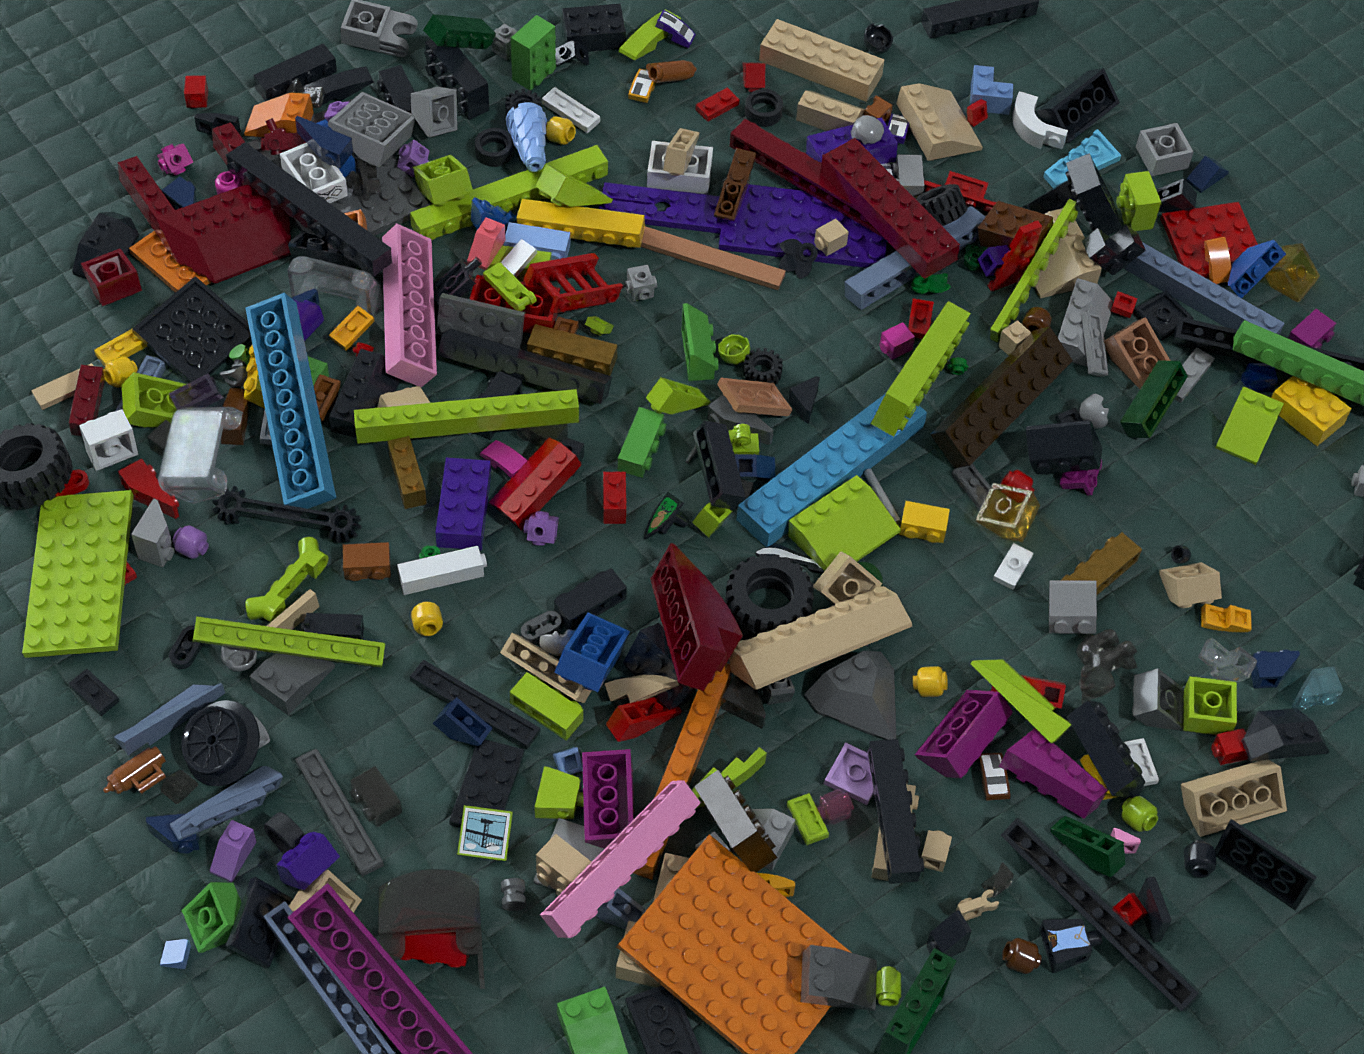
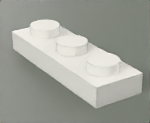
M555 87L542 98L544 106L561 117L571 120L575 126L586 133L590 132L600 123L599 115Z

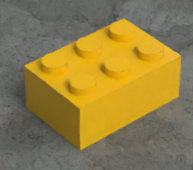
M1292 376L1277 388L1271 397L1284 403L1279 416L1316 446L1320 445L1345 424L1352 409L1332 392L1295 376Z

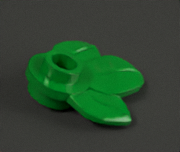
M947 273L930 275L925 279L918 275L913 279L911 288L919 294L927 292L941 293L949 290L951 285L947 284Z

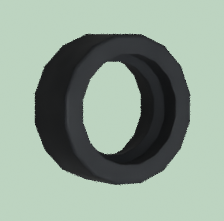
M758 89L748 95L745 104V116L748 121L755 123L759 127L773 126L780 121L783 112V100L779 94L769 89ZM759 103H767L772 105L775 110L762 113L756 111L753 106Z
M489 128L480 132L475 138V155L482 164L490 167L505 165L513 157V140L511 135L500 128ZM491 142H498L506 146L500 152H488L482 147Z
M278 812L264 824L266 834L284 854L299 845L301 838L305 835L300 827L282 812Z

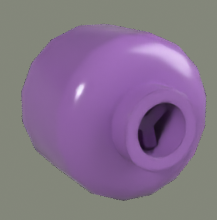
M190 525L179 528L175 532L172 541L178 553L191 559L204 555L209 546L206 533Z

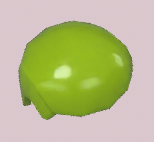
M731 334L718 344V353L726 363L737 365L744 362L746 355L750 354V344L746 337Z

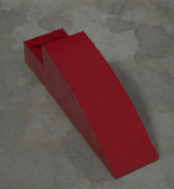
M670 543L650 580L678 683L704 691L708 683L713 681L715 672L723 670L743 635L730 609L714 586L675 544Z

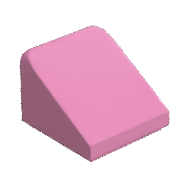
M1113 828L1110 835L1124 842L1125 854L1136 853L1141 843L1139 838L1117 828Z

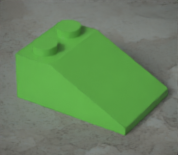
M606 987L557 1003V1016L572 1054H628Z

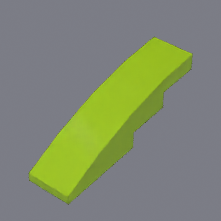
M662 12L652 17L632 34L619 48V52L636 60L655 50L657 42L668 36V32L655 27Z
M759 747L744 763L736 757L721 774L723 777L728 775L735 786L738 787L765 764L767 753ZM713 767L701 781L716 772L717 769ZM694 787V788L692 789V792L695 794V796H696V797L698 798V800L701 802V803L695 808V809H697V808H699V807L704 806L705 803H704V801L702 800V798L700 797L699 793L697 792V790H696L695 787Z

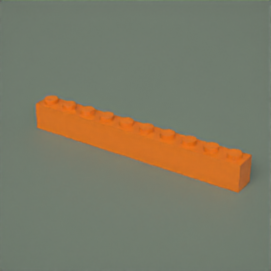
M726 663L721 672H715L713 681L708 683L704 691H697L656 796L671 781L684 780L688 786L690 785L732 678L730 664ZM669 836L663 841L664 845L662 848L652 853L647 858V863L640 869L635 870L634 874L653 879Z

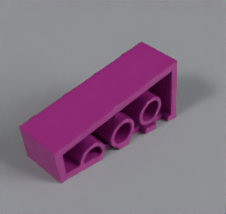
M1036 728L1010 747L998 766L1017 775L1016 778L1025 783L1027 780L1037 786V791L1057 798V803L1084 819L1099 807L1108 791L1054 743H1050Z

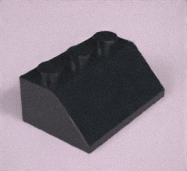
M1091 420L1026 426L1029 461L1036 475L1100 469L1103 448Z

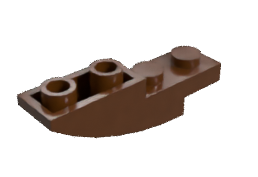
M736 148L714 217L735 221L750 182L751 171L756 158L755 152Z

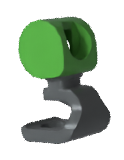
M240 344L234 347L229 354V357L234 362L231 366L233 370L220 373L231 387L242 386L247 379L248 372L246 367L249 363L250 354L246 346ZM227 376L234 377L237 381H231Z

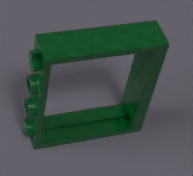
M935 948L932 950L886 1028L878 1054L912 1053L946 994L957 960ZM893 1025H895L896 1028L894 1029V1031H890Z

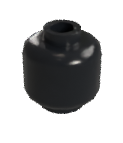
M1195 840L1184 848V867L1192 876L1206 878L1216 869V851L1209 843L1203 840Z

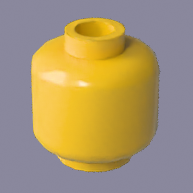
M555 116L546 123V137L549 141L566 145L574 139L576 129L571 120Z
M125 356L107 362L105 369H103L105 381L113 387H122L121 385L133 372L137 373L136 363Z
M419 603L411 612L412 624L418 634L432 636L442 628V614L439 606L435 603Z
M939 666L921 667L918 670L917 676H913V688L918 690L921 697L941 696L944 690L948 689L947 673L943 672Z

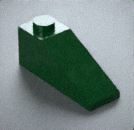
M1064 816L1050 828L1054 836L1095 871L1111 878L1126 865L1124 842L1067 816Z

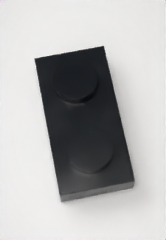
M87 668L68 683L70 688L100 716H103L119 702L118 696Z

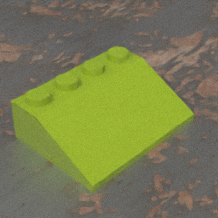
M856 475L789 520L788 537L825 571L840 552L849 555L857 562L900 533L901 529L873 489Z

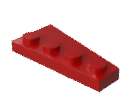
M1038 220L1018 229L1010 244L1011 250L1002 258L1004 264L996 269L994 273L996 276L995 280L990 281L988 284L991 292L1019 282L1033 259L1042 225Z

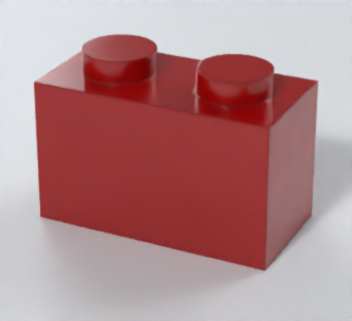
M603 472L604 524H626V472Z

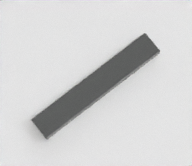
M317 748L296 758L297 766L360 875L363 877L384 866L380 855Z

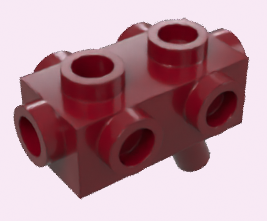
M273 118L265 121L270 133L264 134L265 138L261 139L262 151H270L271 155H280L283 151H288L306 143L298 133H286L285 128L278 129Z

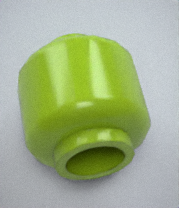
M1144 797L1128 798L1122 805V820L1138 832L1149 831L1156 825L1158 821L1157 808Z

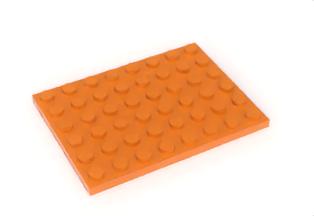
M710 834L617 945L620 951L743 1054H795L831 1007L801 1002L803 952L810 945L832 947L850 952L757 873L751 872L739 858Z

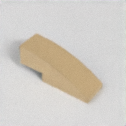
M638 675L605 683L610 701L629 698L630 703L649 699L679 686L677 680L668 677Z

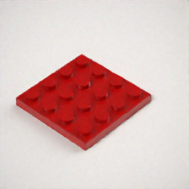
M1239 202L1194 208L1189 211L1182 210L1162 213L1160 218L1178 262L1206 279L1209 278V262L1205 261V240L1220 237L1226 238L1231 268L1232 263L1247 248L1258 245Z

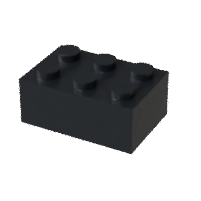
M621 4L562 8V26L565 43L574 39L588 48V52L619 49L626 42V30Z
M657 623L641 629L623 664L635 676L658 675L677 680L664 628ZM678 683L679 686L656 695V697L671 710L687 703L695 688Z

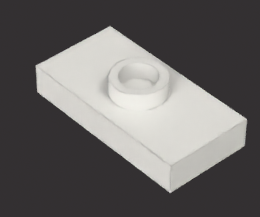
M1013 543L995 573L993 580L1013 590L1034 553Z
M1144 738L1124 742L1131 751V758L1142 769L1143 773L1141 775L1145 780L1144 786L1157 784L1159 778Z

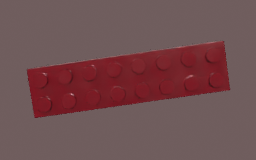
M856 138L822 155L820 172L924 279L957 260L960 244Z

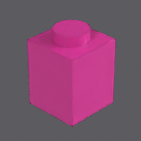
M902 322L882 332L880 349L893 360L913 350L915 336Z

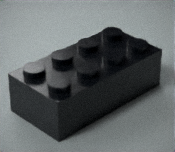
M432 39L425 42L426 71L430 77L433 76L438 87L456 90L459 112L464 114L468 120L488 112V82L458 47L437 46Z
M1090 153L1067 162L1068 171L1065 173L1069 183L1072 185L1071 192L1074 199H1077L1080 210H1083L1085 219L1089 222L1092 232L1097 228L1106 235L1119 231L1123 226L1113 197Z

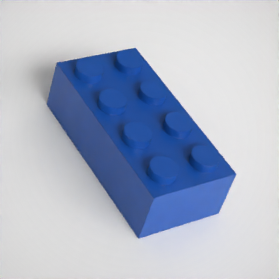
M587 613L563 649L554 673L560 675L565 680L581 684L587 690L598 692L621 655L630 631Z

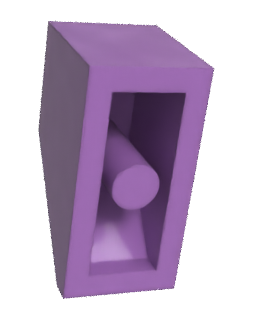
M231 820L219 839L210 873L232 883L256 844L254 830Z

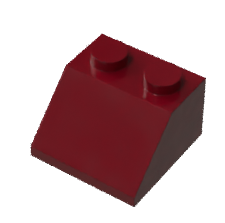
M121 248L81 263L89 285L102 306L142 291L137 270Z

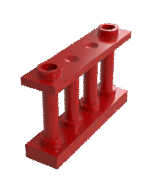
M595 253L532 263L529 265L523 279L527 285L541 284L554 299L549 310L551 314L616 302L623 287L621 283L608 285L596 272L595 266L599 258ZM589 275L598 287L592 288L583 276ZM567 278H573L583 290L576 291ZM550 281H557L567 293L560 294Z

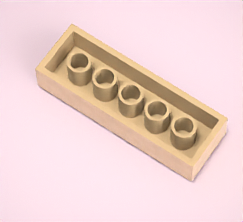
M779 19L775 21L760 45L759 61L865 102L869 99L883 73L884 59Z

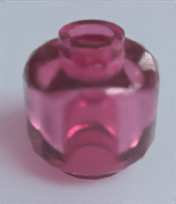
M840 789L821 796L819 799L820 806L817 807L822 820L826 819L831 825L850 818L852 815L851 811L854 810L849 794L847 792L843 793Z

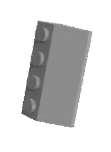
M1079 278L1076 280L1058 339L1072 358L1073 363L1087 366L1081 313L1089 311L1101 314L1104 335L1113 301L1098 284Z

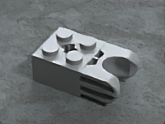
M351 0L341 26V43L397 57H404L409 50L408 43L405 39L396 35L413 34L417 29L418 22L415 17L392 11L387 6L363 0Z

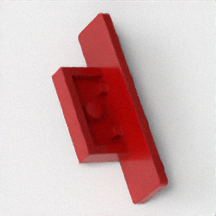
M949 172L945 185H958L966 206L984 208L983 210L989 213L996 204V202L984 199L989 183L956 172ZM924 180L925 192L942 186Z

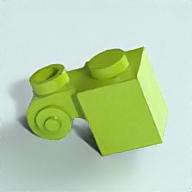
M738 424L733 427V430H728L734 454L759 455L758 433H750L749 425Z

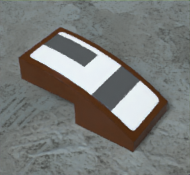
M1002 752L981 754L978 758L986 801L1010 799L1007 771L998 767L1003 759Z

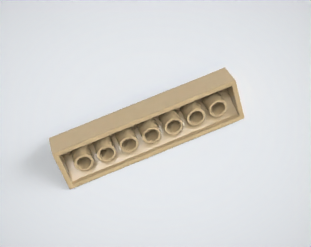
M884 586L876 587L872 591L858 594L850 600L838 602L827 609H820L812 615L800 617L786 625H779L774 630L759 633L756 637L748 640L739 641L729 658L731 672L757 690L912 627V622L896 593Z

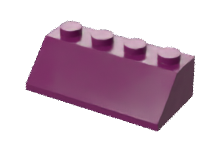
M966 690L916 752L915 756L944 777L962 778L974 761L981 756L985 747L994 739L1000 728L1006 724L1013 711L998 691Z
M630 749L582 752L585 843L605 849L635 819L633 764Z

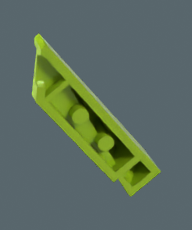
M1004 659L974 660L970 663L1050 743L1056 742L1071 726L1070 722L1053 712L1056 707Z

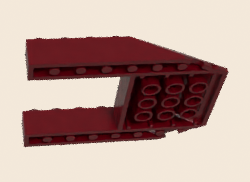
M231 122L212 129L213 147L227 165L226 154L245 141ZM137 156L118 162L120 182L175 262L183 266L185 264L192 268L196 274L206 276L209 281L216 284L291 255L288 247L291 241L289 215L279 206H275L264 195H260L252 186L246 185L243 180V185L174 210Z

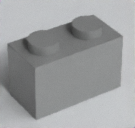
M897 155L896 163L892 165L894 175H896L895 179L916 199L923 194L924 190L922 155Z

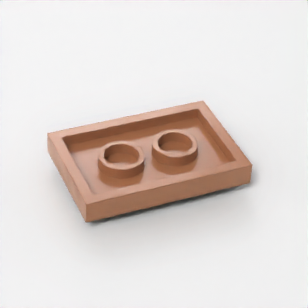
M720 378L717 384L732 408L738 413L789 416L792 408L774 383Z

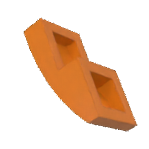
M1220 237L1205 240V261L1209 262V280L1215 284L1228 282L1231 272V261L1226 238Z

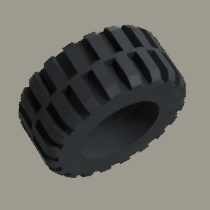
M26 423L25 426L19 424L13 426V429L3 430L2 434H0V504L6 507L11 506L14 509H20L21 507L28 509L32 508L33 505H43L48 499L50 501L56 497L55 494L61 493L64 490V484H68L73 469L71 457L60 435L52 428H46V426L41 424L35 426L32 423ZM32 461H37L32 466L24 470L15 471L23 464Z
M760 554L758 558H755V556L747 558L746 563L742 561L731 572L726 586L725 603L745 638L748 636L756 637L759 633L774 630L779 625H786L800 617L811 615L814 598L813 583L810 582L808 573L806 571L802 572L803 567L800 564H793L792 559L788 557L783 559L777 554H773V556ZM771 588L782 592L790 602L778 609H765L754 604L748 596L758 589Z

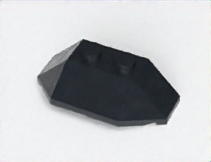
M115 212L98 213L78 244L72 271L73 275L87 279L81 263L121 248L127 256L130 251L129 248L134 245L139 237L131 217Z
M1297 708L1258 711L1241 740L1250 761L1322 755L1330 752L1321 731L1314 721Z

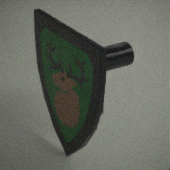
M667 492L648 522L644 539H648L659 531L666 534L674 522L682 528L686 527L688 520L677 513L684 502Z

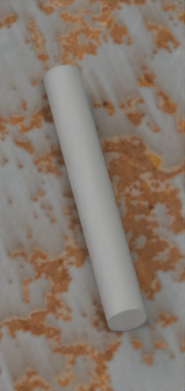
M871 469L865 470L864 475L873 491L897 525L900 524L901 519Z

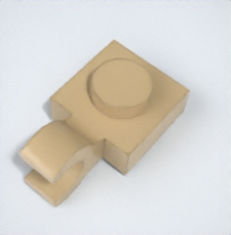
M986 890L982 897L973 900L972 898H966L959 902L956 911L959 910L967 921L981 916L982 912L997 909L999 902H988L987 898L992 897L994 892L993 890Z

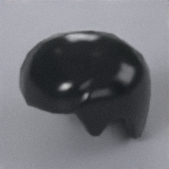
M872 23L866 28L863 41L865 47L870 52L885 53L892 46L893 36L891 31L883 24L874 25Z

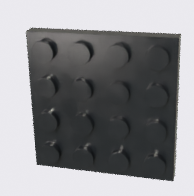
M196 276L132 329L135 336L189 384L193 385L194 388L230 358L229 354L234 347L240 344L246 345L251 340L248 322Z

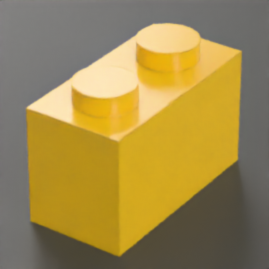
M905 501L899 535L908 538L924 539L933 543H943L950 509Z

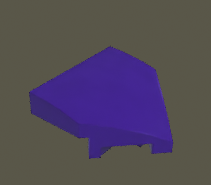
M294 300L297 303L305 341L322 324L324 317L319 305L308 300L303 302Z

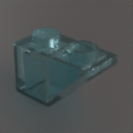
M1335 667L1312 670L1292 704L1293 708L1302 707L1303 709H1308L1319 704L1332 705L1336 703L1343 692V688Z

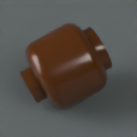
M1032 307L1027 310L1022 320V325L1031 333L1034 330L1049 327L1051 325L1050 313L1042 307Z
M1021 938L1008 941L1002 953V959L1005 961L1006 967L1022 974H1029L1034 968L1037 969L1042 958L1035 943Z

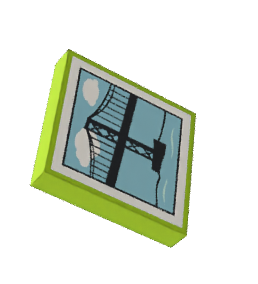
M464 805L457 855L507 861L513 812Z

